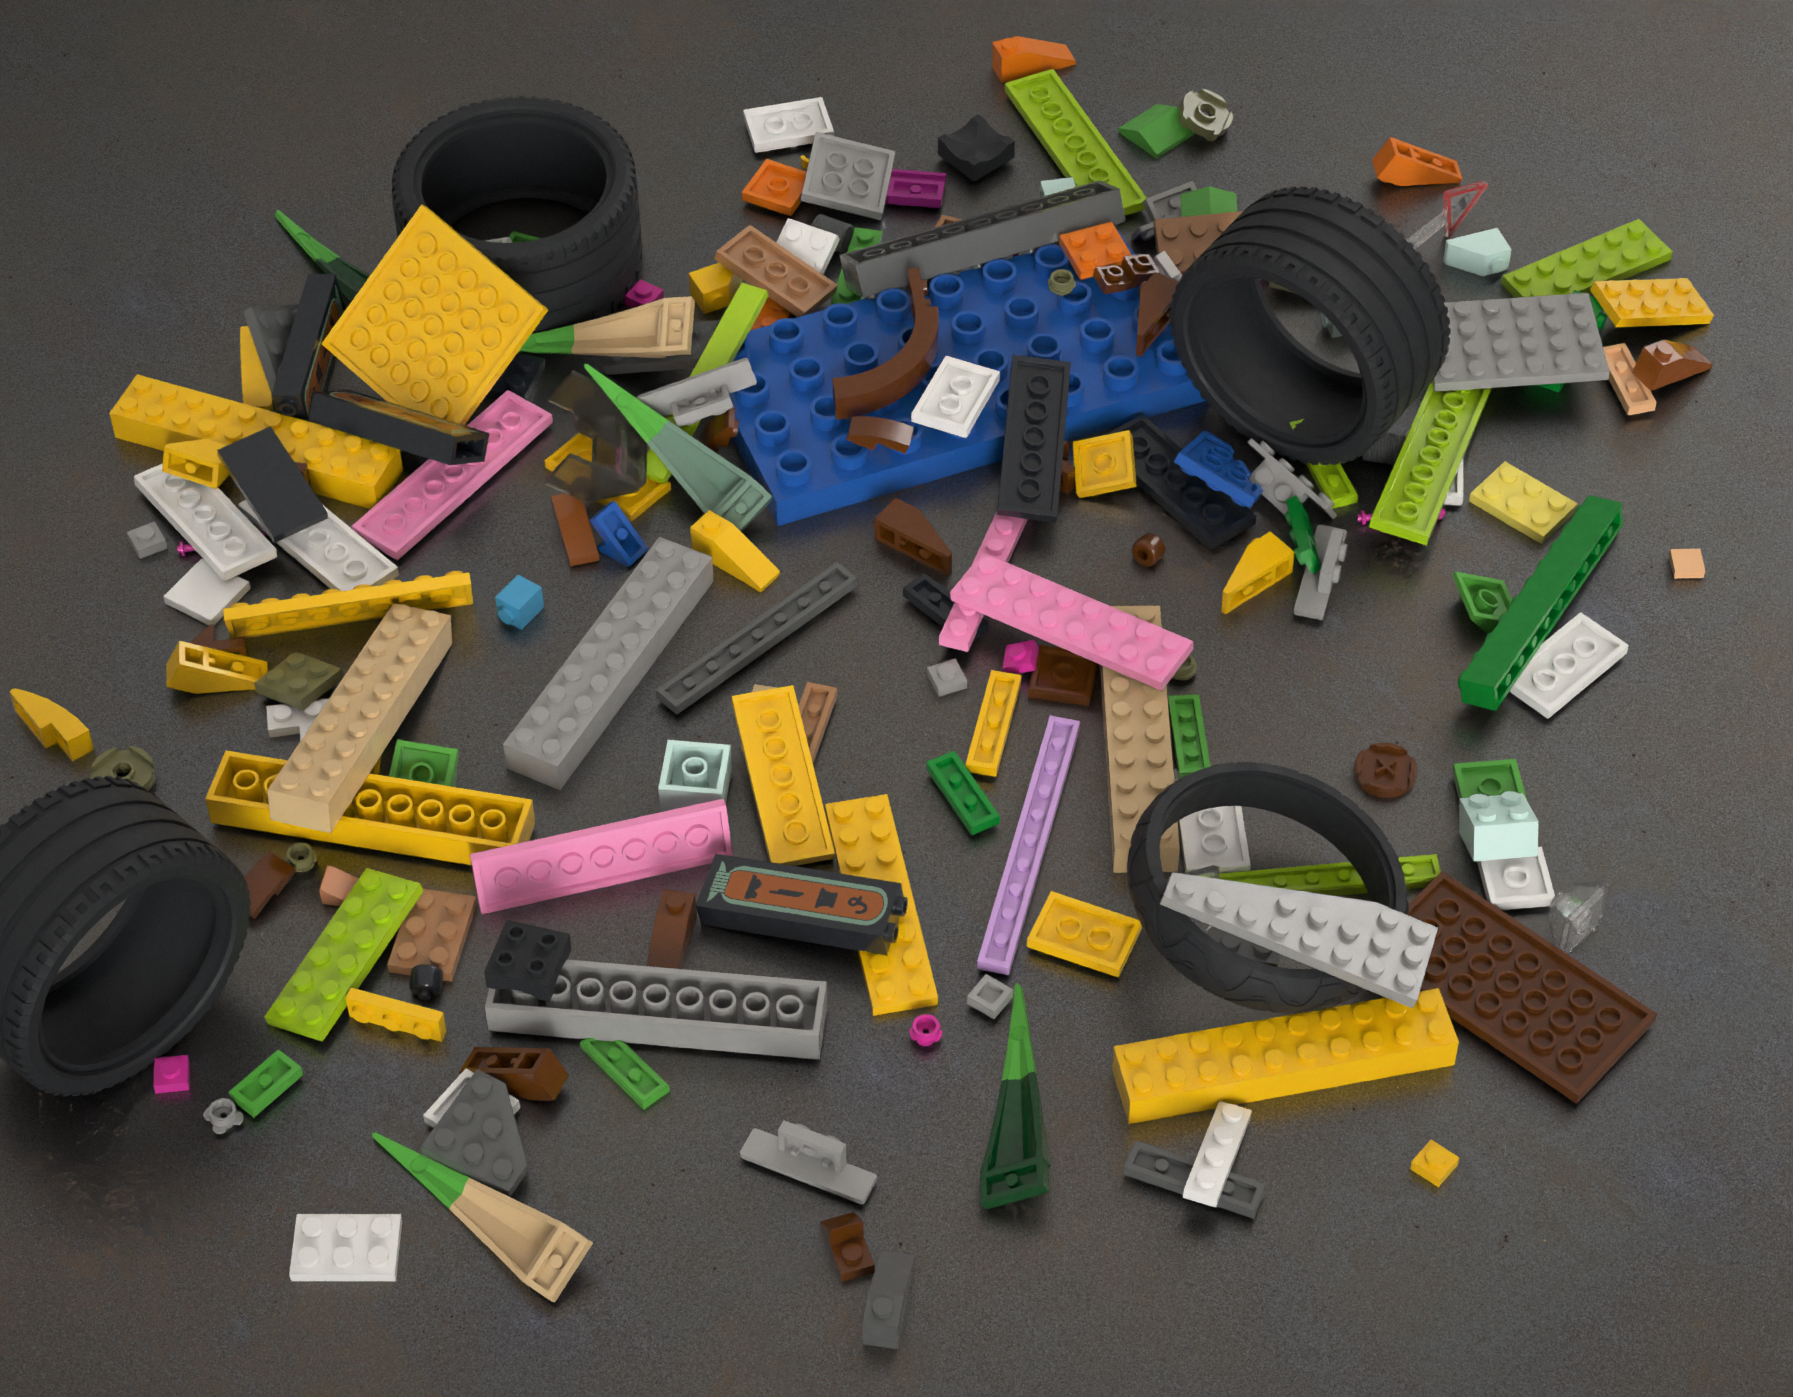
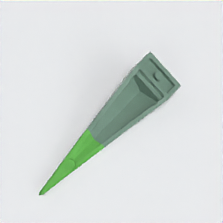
M584 364L585 369L704 514L710 510L733 523L742 532L771 502L773 496L750 475L674 425L588 364Z

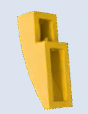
M242 326L240 327L243 404L265 410H273L272 393L249 327Z
M16 688L9 691L15 712L45 748L57 743L72 762L94 750L89 729L65 708L47 698Z

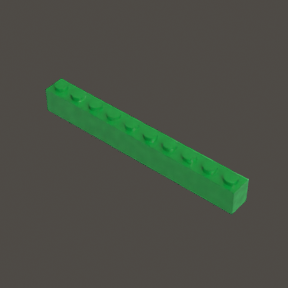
M1588 495L1582 505L1577 506L1574 516L1569 523L1564 525L1561 535L1556 541L1551 543L1547 555L1544 559L1539 560L1533 575L1526 579L1523 589L1518 596L1515 595L1513 597L1511 606L1505 614L1500 616L1493 632L1487 634L1479 652L1476 651L1467 669L1460 673L1457 685L1461 690V701L1463 703L1494 711L1498 709L1623 527L1622 502Z

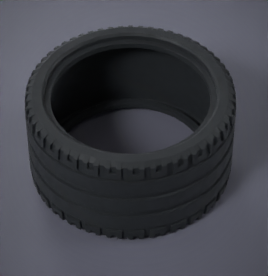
M511 96L507 97V99L494 98L492 101L487 99L483 100L482 103L477 104L475 102L471 103L468 107H459L457 111L452 110L448 112V115L438 117L437 121L430 122L428 127H423L419 134H415L412 137V141L406 144V149L401 151V157H398L396 166H394V174H392V203L397 237L421 204L427 206L449 226L464 215L480 207L517 198L555 200L572 205L588 213L587 216L568 229L545 238L526 242H488L460 234L548 309V312L532 334L608 316L610 312L617 310L618 305L624 303V296L635 286V281L638 280L641 270L643 249L636 168L631 150L627 142L624 141L623 136L618 134L614 127H610L609 122L602 121V117L599 115L594 116L593 112L585 111L580 106H572V103H561V100L552 101L549 98L537 99V97L533 96L531 98H525V96L512 98Z
M1294 186L1289 189L1281 188L1279 191L1274 190L1269 194H1265L1248 206L1190 265L1180 278L1170 303V326L1173 328L1171 335L1175 339L1173 343L1178 349L1177 355L1182 360L1183 368L1187 370V376L1194 382V387L1201 392V397L1209 402L1208 405L1212 409L1214 408L1218 412L1217 415L1220 418L1223 417L1230 427L1236 428V431L1239 434H1244L1248 440L1252 438L1258 444L1264 441L1280 457H1288L1292 461L1299 460L1304 464L1310 462L1312 465H1318L1319 463L1321 465H1328L1329 463L1337 465L1339 462L1346 463L1348 460L1352 461L1372 448L1427 388L1443 366L1442 364L1445 362L1449 350L1450 338L1448 336L1451 333V329L1448 327L1450 318L1447 316L1448 308L1444 305L1445 298L1440 293V285L1436 284L1435 275L1430 273L1429 265L1423 262L1421 259L1422 255L1414 250V245L1411 242H1407L1404 239L1405 236L1401 232L1398 233L1394 225L1388 224L1384 217L1374 214V210L1366 209L1362 203L1358 201L1355 203L1347 196L1344 198L1339 193L1334 192L1332 194L1326 189L1320 191L1316 187L1308 189L1306 186H1301L1300 188ZM1260 280L1275 283L1295 292L1323 313L1338 329L1349 345L1360 373L1342 369L1321 359L1297 341L1272 311L1262 290ZM1304 419L1301 423L1295 424L1296 427L1292 429L1289 422Z
M97 776L93 779L85 778L81 782L74 781L69 786L63 785L56 791L51 790L47 792L43 798L38 797L30 806L26 805L21 808L17 815L13 814L7 823L0 825V1057L26 1081L38 1089L53 1095L79 1096L81 1093L87 1095L92 1091L96 1093L103 1088L108 1089L116 1083L124 1082L128 1077L135 1076L140 1070L149 1067L154 1062V1058H160L164 1053L169 1052L176 1043L178 1044L187 1032L189 1033L193 1029V1026L201 1020L204 1013L212 1006L213 1001L220 995L221 989L226 985L228 977L235 969L234 965L238 962L240 958L239 953L244 947L243 941L247 938L248 932L246 930L250 925L248 918L251 915V909L249 908L251 899L249 898L250 891L247 888V881L244 879L240 869L226 854L175 813L155 794L136 782L121 777L113 778L112 776H105L104 778ZM125 900L115 918L99 938L81 956L58 973L69 954L86 933L103 916Z

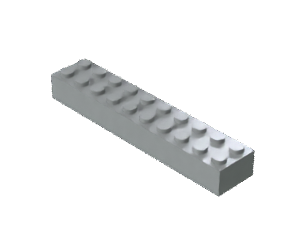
M662 537L656 540L503 743L507 769L555 789H562L713 583L711 556Z
M566 960L558 976L550 1002L539 1000L530 994L517 990L489 988L485 1012L488 1031L577 1039L595 1038V1040L611 1042L621 1040L625 1043L820 1060L828 1005L827 982Z

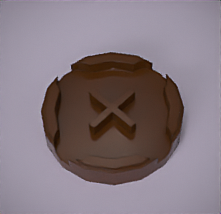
M1392 743L1372 744L1369 749L1360 751L1354 762V779L1360 788L1370 795L1380 798H1395L1404 795L1413 787L1417 778V763L1412 756L1411 758L1403 747Z

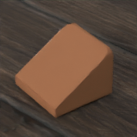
M327 865L320 886L322 904L341 906L359 878Z

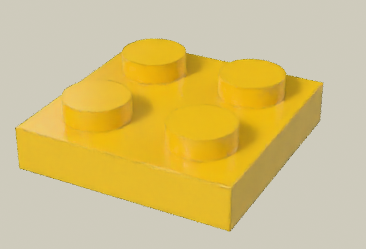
M1130 430L1073 441L1076 493L1079 498L1136 487L1133 436Z

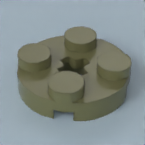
M1201 89L1199 93H1192L1193 90L1189 91L1179 105V123L1184 128H1189L1194 133L1203 136L1206 140L1215 141L1219 136L1225 134L1233 120L1232 111L1229 114L1226 109L1227 102L1210 90Z
M129 746L130 750L119 751L118 747L106 750L95 759L92 765L91 779L97 776L102 778L112 776L115 778L118 777L117 773L122 772L125 774L129 771V775L121 778L136 782L147 790H150L157 781L151 756L143 749Z

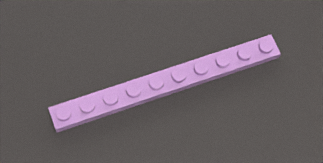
M1051 715L1049 717L977 960V969L1005 975L1010 974L1079 735L1080 721Z

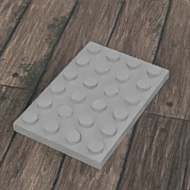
M1589 293L1444 303L1448 308L1447 316L1450 318V324L1448 325L1451 329V333L1448 336L1450 344L1448 345L1449 350L1445 362L1432 381L1434 392L1609 379L1610 371Z

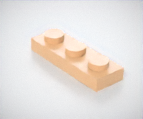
M1622 343L1603 347L1610 371L1609 381L1627 416L1655 411L1657 402L1651 391L1632 373L1636 363L1626 344Z

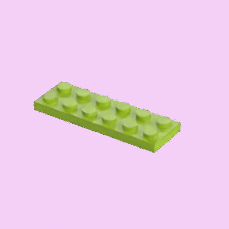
M1637 219L1502 276L1501 284L1515 298L1572 294L1574 290L1591 294L1590 289L1594 281L1627 279L1671 260L1673 251L1640 219Z
M366 868L264 1016L268 1025L323 1042L346 1008V996L350 988L358 989L424 892L421 884Z

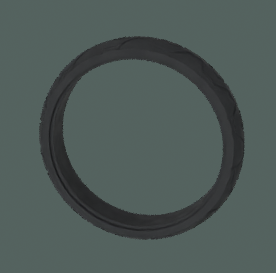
M1231 762L1200 769L1178 779L1155 797L1141 815L1133 832L1127 860V881L1131 899L1135 903L1133 905L1145 933L1161 955L1165 956L1166 960L1177 971L1199 987L1202 986L1204 990L1219 998H1224V1000L1254 1010H1268L1272 1013H1307L1323 1010L1344 1003L1366 990L1318 969L1276 967L1241 956L1209 937L1187 915L1160 905L1167 885L1160 860V841L1164 832L1182 818L1201 810L1221 806H1243L1278 813L1317 832L1332 843L1353 865L1366 886L1372 902H1377L1408 915V892L1397 854L1391 843L1387 841L1388 839L1380 827L1363 809H1360L1355 802L1342 795L1335 788L1304 773L1301 774L1299 771L1282 766L1278 767L1277 765L1255 762H1237L1236 764Z

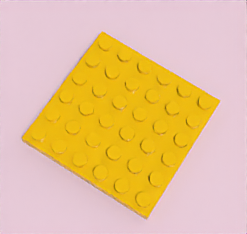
M421 204L321 344L387 402L465 425L546 315L548 309L427 206Z

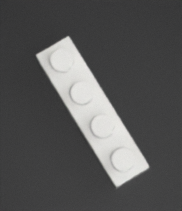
M1219 1101L1184 1187L1182 1198L1216 1208L1248 1127L1252 1110Z

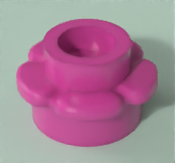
M923 1014L915 1018L909 1034L911 1039L916 1040L919 1045L930 1046L933 1042H938L941 1039L942 1030H940L941 1025L934 1016Z

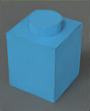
M517 575L495 597L498 617L504 623L512 624L521 630L544 608L542 587L520 575Z

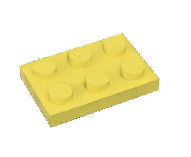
M1506 461L1470 493L1469 502L1540 544H1543L1574 515L1578 503Z

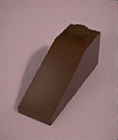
M1157 272L1148 281H1144L1138 291L1140 304L1136 355L1140 357L1171 320L1169 315L1171 310L1170 303L1178 281Z
M895 497L875 518V539L949 577L952 574V552L920 509Z
M663 889L655 916L646 966L683 969L697 919L695 893Z
M474 1047L459 1071L461 1074L467 1068L474 1073L478 1069L506 1083L508 1093L527 1100L554 1101L569 1077V1074L550 1048Z

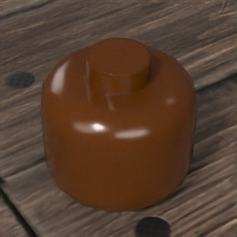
M1151 533L1140 537L1132 546L1134 560L1144 567L1155 565L1163 558L1166 551L1163 540Z

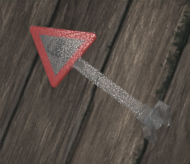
M1483 180L1446 190L1443 194V212L1406 241L1411 242L1415 250L1441 229L1443 225L1444 235L1451 238L1486 190L1489 183Z

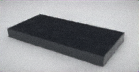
M271 426L217 450L222 464L274 543L328 519L327 511Z

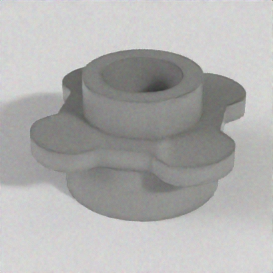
M226 1098L217 1099L212 1102L203 1114L204 1119L210 1121L213 1125L212 1129L216 1134H223L233 1125H240L244 1120L243 1113L236 1110L234 1101Z

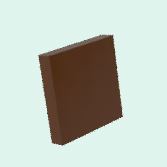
M1038 645L1036 669L1032 672L1028 698L1089 706L1098 663L1063 648Z

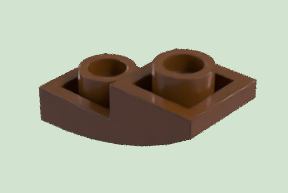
M1149 254L1124 256L1121 265L1095 267L1093 277L1102 292L1109 294L1141 286L1155 272L1160 274V271Z
M735 407L728 409L721 415H716L705 427L699 442L715 453H718L719 446L727 448L731 436L736 437L739 420L735 419Z
M855 416L850 420L846 440L870 450H874L877 443L905 454L910 446L914 427L885 418Z
M270 851L244 876L248 884L247 888L250 891L251 905L249 908L251 909L250 916L253 919H256L273 894L279 895L296 871L293 866Z

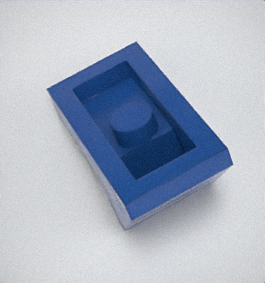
M615 501L608 503L589 520L603 539L597 545V550L625 567L631 566L649 549Z

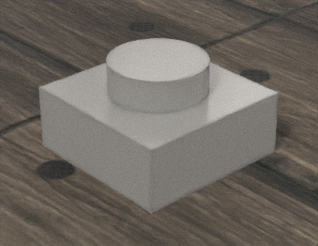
M155 521L127 532L128 540L139 559L167 549L166 540Z
M956 659L927 667V676L938 697L967 689V679Z
M985 974L967 995V1004L995 1019L1013 998V989Z

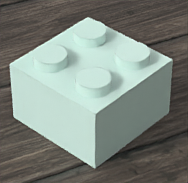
M668 740L658 787L660 812L718 799H724L726 804L732 772L731 745Z
M1508 791L1501 795L1486 796L1474 794L1470 798H1460L1459 834L1473 861L1538 856L1539 821L1523 793Z

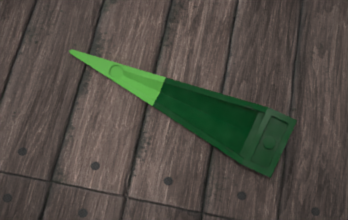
M276 209L275 218L325 274H336L340 291L352 302L370 277V274L326 248Z
M1018 983L1014 987L1009 1038L998 1103L980 1171V1203L986 1210L1049 1193L1048 1168L1051 1167L1024 993L1023 988Z

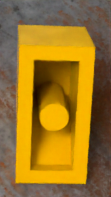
M716 263L689 273L690 295L703 314H707L729 306L743 279L722 264Z
M209 439L166 444L164 446L162 471L217 489L229 476L228 471L217 454L218 449L227 445Z

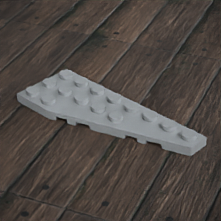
M1172 872L1160 905L1410 1008L1414 1007L1418 999L1438 931V927L1377 902Z

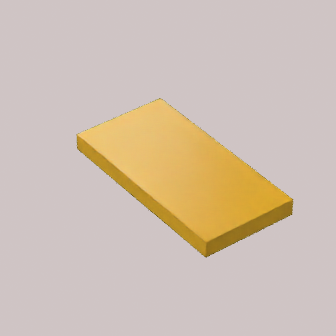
M586 428L544 460L547 469L606 506L608 503L615 501L629 522L634 521L671 490V482L669 481L663 484L640 476L638 469L641 463Z

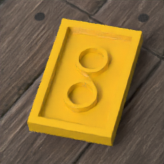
M1051 891L1027 938V947L1119 978L1142 930V925L1138 919Z

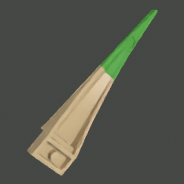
M691 296L663 298L601 318L531 334L518 352L643 358L691 355L695 301Z
M376 1132L372 1133V1137L448 1207L522 1282L548 1300L556 1302L592 1246V1241L559 1220Z

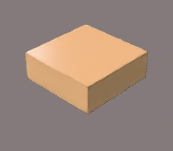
M1700 548L1670 549L1669 560L1674 579L1704 578L1705 567Z

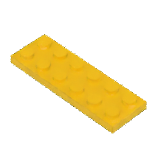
M794 686L732 696L731 703L769 862L797 866L834 859L833 843Z

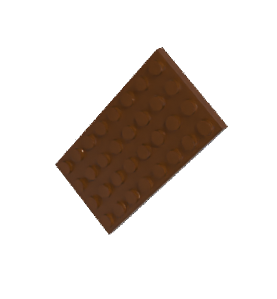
M1443 871L1409 903L1408 916L1438 927L1420 991L1439 988L1449 1017L1576 1104L1656 1020L1657 1013Z

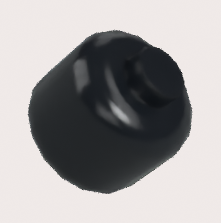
M431 964L414 966L410 974V991L418 995V998L422 1000H430L431 996L439 995L443 987L444 974L442 969Z

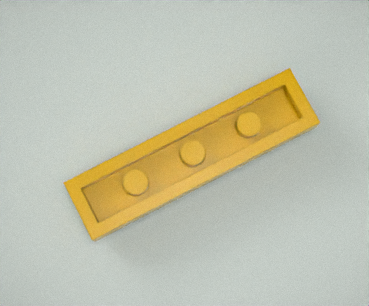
M991 670L966 760V768L970 773L997 776L1021 686L1022 675Z

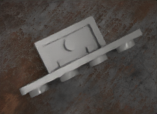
M1191 181L1146 198L1142 203L1151 223L1137 228L1131 235L1132 240L1142 238L1143 241H1147L1155 237L1153 222L1156 219L1181 217L1180 196L1183 193L1197 190L1194 182Z
M743 358L638 395L637 399L663 417L673 414L677 427L695 424L700 419L711 415H721L728 409L734 408L730 393L753 386L757 382L748 358Z
M1251 438L1247 442L1264 459L1253 471L1249 480L1252 484L1257 483L1264 490L1261 495L1282 514L1285 515V513L1289 512L1286 500L1297 495L1301 503L1309 498L1332 519L1337 516L1331 508L1334 503L1322 492L1316 495L1312 491L1314 485L1303 475H1300L1299 478L1294 476L1292 472L1295 469L1286 460L1281 458L1277 461L1273 457L1275 454L1274 450L1264 441L1258 444Z
M1325 525L1317 526L1314 538L1322 566L1320 571L1311 574L1306 565L1293 613L1295 615L1319 620L1324 618L1332 585L1339 582L1342 568L1341 565H1338L1339 561L1344 562L1348 544L1344 543L1347 534L1345 529Z
M783 1120L778 1129V1136L754 1128L740 1151L742 1159L859 1204L866 1202L877 1181L876 1174L847 1163L846 1144L838 1138L830 1135L824 1136L811 1131L802 1124H793Z

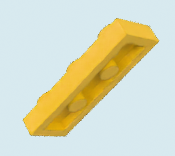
M350 988L346 996L349 1017L354 1018L358 1022H369L384 1026L391 1031H403L414 1034L421 1039H433L442 1042L447 1032L444 1013L441 1011L355 988Z

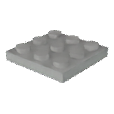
M816 132L800 201L881 220L895 151Z

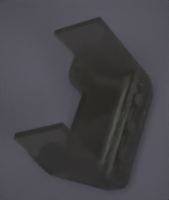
M572 370L548 397V402L572 412L576 430L580 434L593 439L592 462L569 453L545 479V485L585 502L638 492L647 480V443L594 379Z

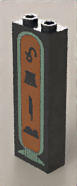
M308 274L271 395L277 413L309 421L313 392H324L327 389L336 357L321 343L346 310L336 274Z
M352 390L313 392L310 403L309 421L447 465L485 462L489 439L488 432Z
M715 854L697 900L696 909L702 925L887 955L891 943H895L899 931L898 921L900 916L904 917L906 914L908 899L903 895L901 883Z

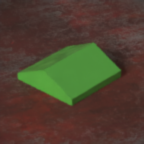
M1161 104L1152 106L1118 129L1120 134L1156 159L1195 134L1189 128L1181 126L1179 123L1180 113L1176 106Z
M1208 186L1183 193L1180 196L1181 217L1237 212L1236 193Z
M1455 571L1452 576L1471 620L1486 634L1492 633L1498 624L1500 616L1507 612L1512 602L1504 580Z
M397 739L389 777L455 787L459 750Z

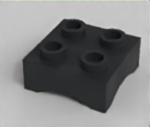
M977 114L958 131L944 134L938 138V155L975 182L1015 157V141L1009 136L997 133L982 116Z
M506 920L484 971L486 987L496 990H517L530 994L539 1000L550 1002L560 971L572 950L570 934Z

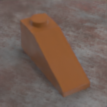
M1662 340L1643 348L1632 373L1652 391L1709 370L1713 364L1694 346Z

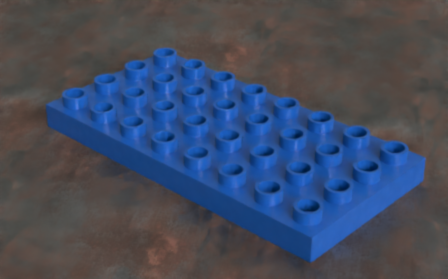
M1116 228L1132 256L1135 255L1119 229ZM1054 244L1044 245L1034 253L1015 256L1009 260L994 259L987 262L982 268L965 270L958 275L940 274L934 277L930 283H927L928 296L924 297L925 299H930L931 307L938 306L939 312L938 350L930 370L923 380L904 397L882 409L860 415L890 419L914 427L910 446L905 454L877 443L874 450H870L846 440L852 418L836 420L832 378L856 375L874 369L890 360L905 346L914 329L908 288L906 290L887 289L882 291L875 299H861L847 304H833L819 312L793 319H779L771 325L749 331L733 362L748 358L757 383L730 393L733 407H735V419L739 420L737 435L732 437L752 478L773 496L767 507L777 526L1002 461L1010 369L1013 355L1071 362L1065 441L1121 426L1141 414L1149 418L1207 400L1201 397V392L1194 387V382L1192 379H1189L1186 374L1187 370L1181 364L1182 360L1177 355L1178 349L1173 343L1175 339L1171 335L1173 328L1170 326V323L1141 357L1136 355L1140 304L1138 291L1140 286L1121 292L1104 294L1094 277L1080 280L1061 246ZM1059 269L1070 271L1073 274V279L1076 281V287L1072 289L1071 293L1064 296L1051 292L1048 285V279L1051 274ZM945 356L1000 371V381L967 438L911 422V413Z

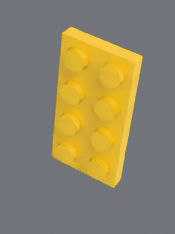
M1688 278L1594 281L1590 289L1615 327L1710 324L1714 317V314Z

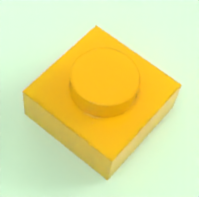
M1430 1140L1411 1161L1410 1169L1439 1188L1458 1166L1459 1157L1435 1141Z

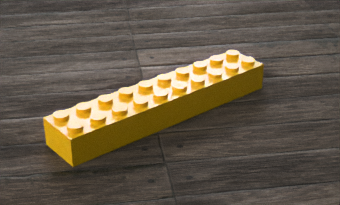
M138 374L109 413L115 438L164 451L166 444L209 439L224 445H230L271 426L293 461L307 464L311 483L310 487L315 494L372 509L390 493L403 473L400 449L327 426Z
M225 750L205 798L211 823L471 865L470 854L530 841L535 826L532 799L370 773L331 833L270 820L268 789L287 760Z
M1436 988L1420 991L1413 1008L1388 998H1380L1307 1013H1296L1117 1045L1113 1048L1112 1071L1128 1124L1216 1109L1219 1101L1238 1105L1455 1065L1459 1041L1440 990Z

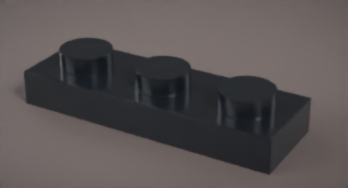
M926 573L903 587V597L942 627L944 626L955 603L951 600L948 590ZM983 617L977 628L974 640L988 631L989 622Z

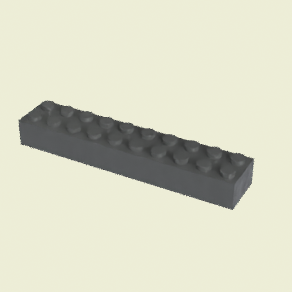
M1098 180L839 256L846 287L862 298L865 297V299L870 300L877 298L882 291L887 289L906 290L908 288L909 268H919L921 279H926L927 283H930L934 277L940 274L958 275L961 273V269L971 267V269L982 268L988 261L994 259L1009 260L1013 258V254L1019 252L1025 254L1034 253L1043 245H1060L1059 235L1108 222H1112L1115 228H1117V224L1126 222L1120 189Z

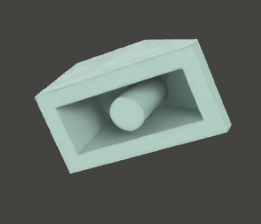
M1498 228L1446 240L1443 262L1448 266L1480 276H1486L1508 270L1512 249Z

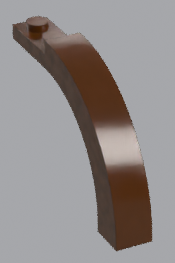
M919 268L908 269V294L914 322V329L908 342L894 357L874 369L856 375L832 378L836 420L865 415L896 402L913 390L930 370L938 350L939 312L938 306L931 307L930 299H925L924 297L928 296L926 279H921Z

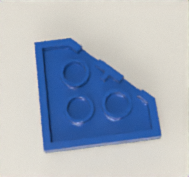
M1206 430L1183 448L1174 461L1184 473L1191 476L1196 475L1206 481L1205 483L1209 488L1229 495L1231 500L1237 505L1251 508L1264 491L1259 484H1252L1249 480L1251 473L1245 464L1240 460L1235 461L1232 456L1235 451L1231 445Z

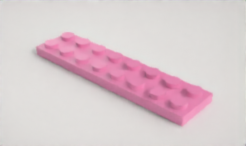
M507 390L467 425L468 427L489 433L485 462L447 465L428 459L351 526L352 530L373 547L398 561L553 423L552 414Z
M984 552L950 591L951 600L1160 691L1164 689L1194 649L1192 640Z
M718 799L470 854L482 915L711 864L715 854L733 856L726 804L724 799Z

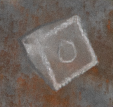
M1606 882L1575 883L1564 893L1560 891L1554 896L1550 903L1552 911L1549 920L1553 945L1570 955L1601 924L1609 884Z

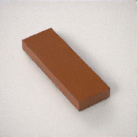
M580 491L551 496L553 510L570 567L599 561V553Z

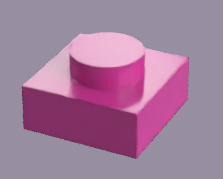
M640 279L624 296L625 304L635 308L663 299L664 289Z
M1035 640L1006 645L1002 667L1004 672L1020 674L1035 671L1039 646Z
M188 1055L154 1058L153 1086L155 1093L190 1090V1061Z

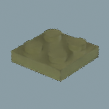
M295 651L254 684L256 693L304 710L343 679L342 668Z

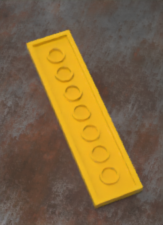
M451 571L446 573L445 576L432 578L430 575L416 577L414 581L408 582L390 580L381 586L371 587V585L362 584L355 586L353 590L347 591L329 589L320 595L310 596L309 594L302 593L286 600L268 598L262 600L259 604L235 603L230 608L223 609V614L230 639L250 638L384 618L393 603L428 611L473 604L469 572Z
M884 794L825 804V814L839 873L901 883L903 895L908 899L906 914L904 917L900 916L898 921L899 931L895 943H891L887 955L858 950L873 1016L938 1005V994L888 795Z

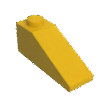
M709 510L690 527L691 547L693 550L711 556L713 565L757 591H764L780 576V570L733 523Z
M1271 531L1260 538L1252 540L1245 549L1223 590L1221 612L1224 614L1229 613L1293 572L1295 552Z
M179 641L166 663V687L194 694L254 690V683L268 672L267 661Z

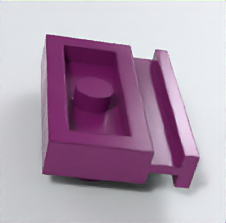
M892 169L887 191V204L941 208L945 191L946 173Z

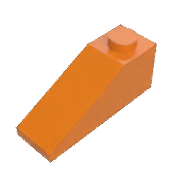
M1020 36L992 42V68L1001 83L1050 69L1057 70L1076 65V60L1065 44Z
M1389 137L1372 159L1377 178L1385 183L1389 182L1398 186L1450 184L1462 181L1461 172L1456 160Z

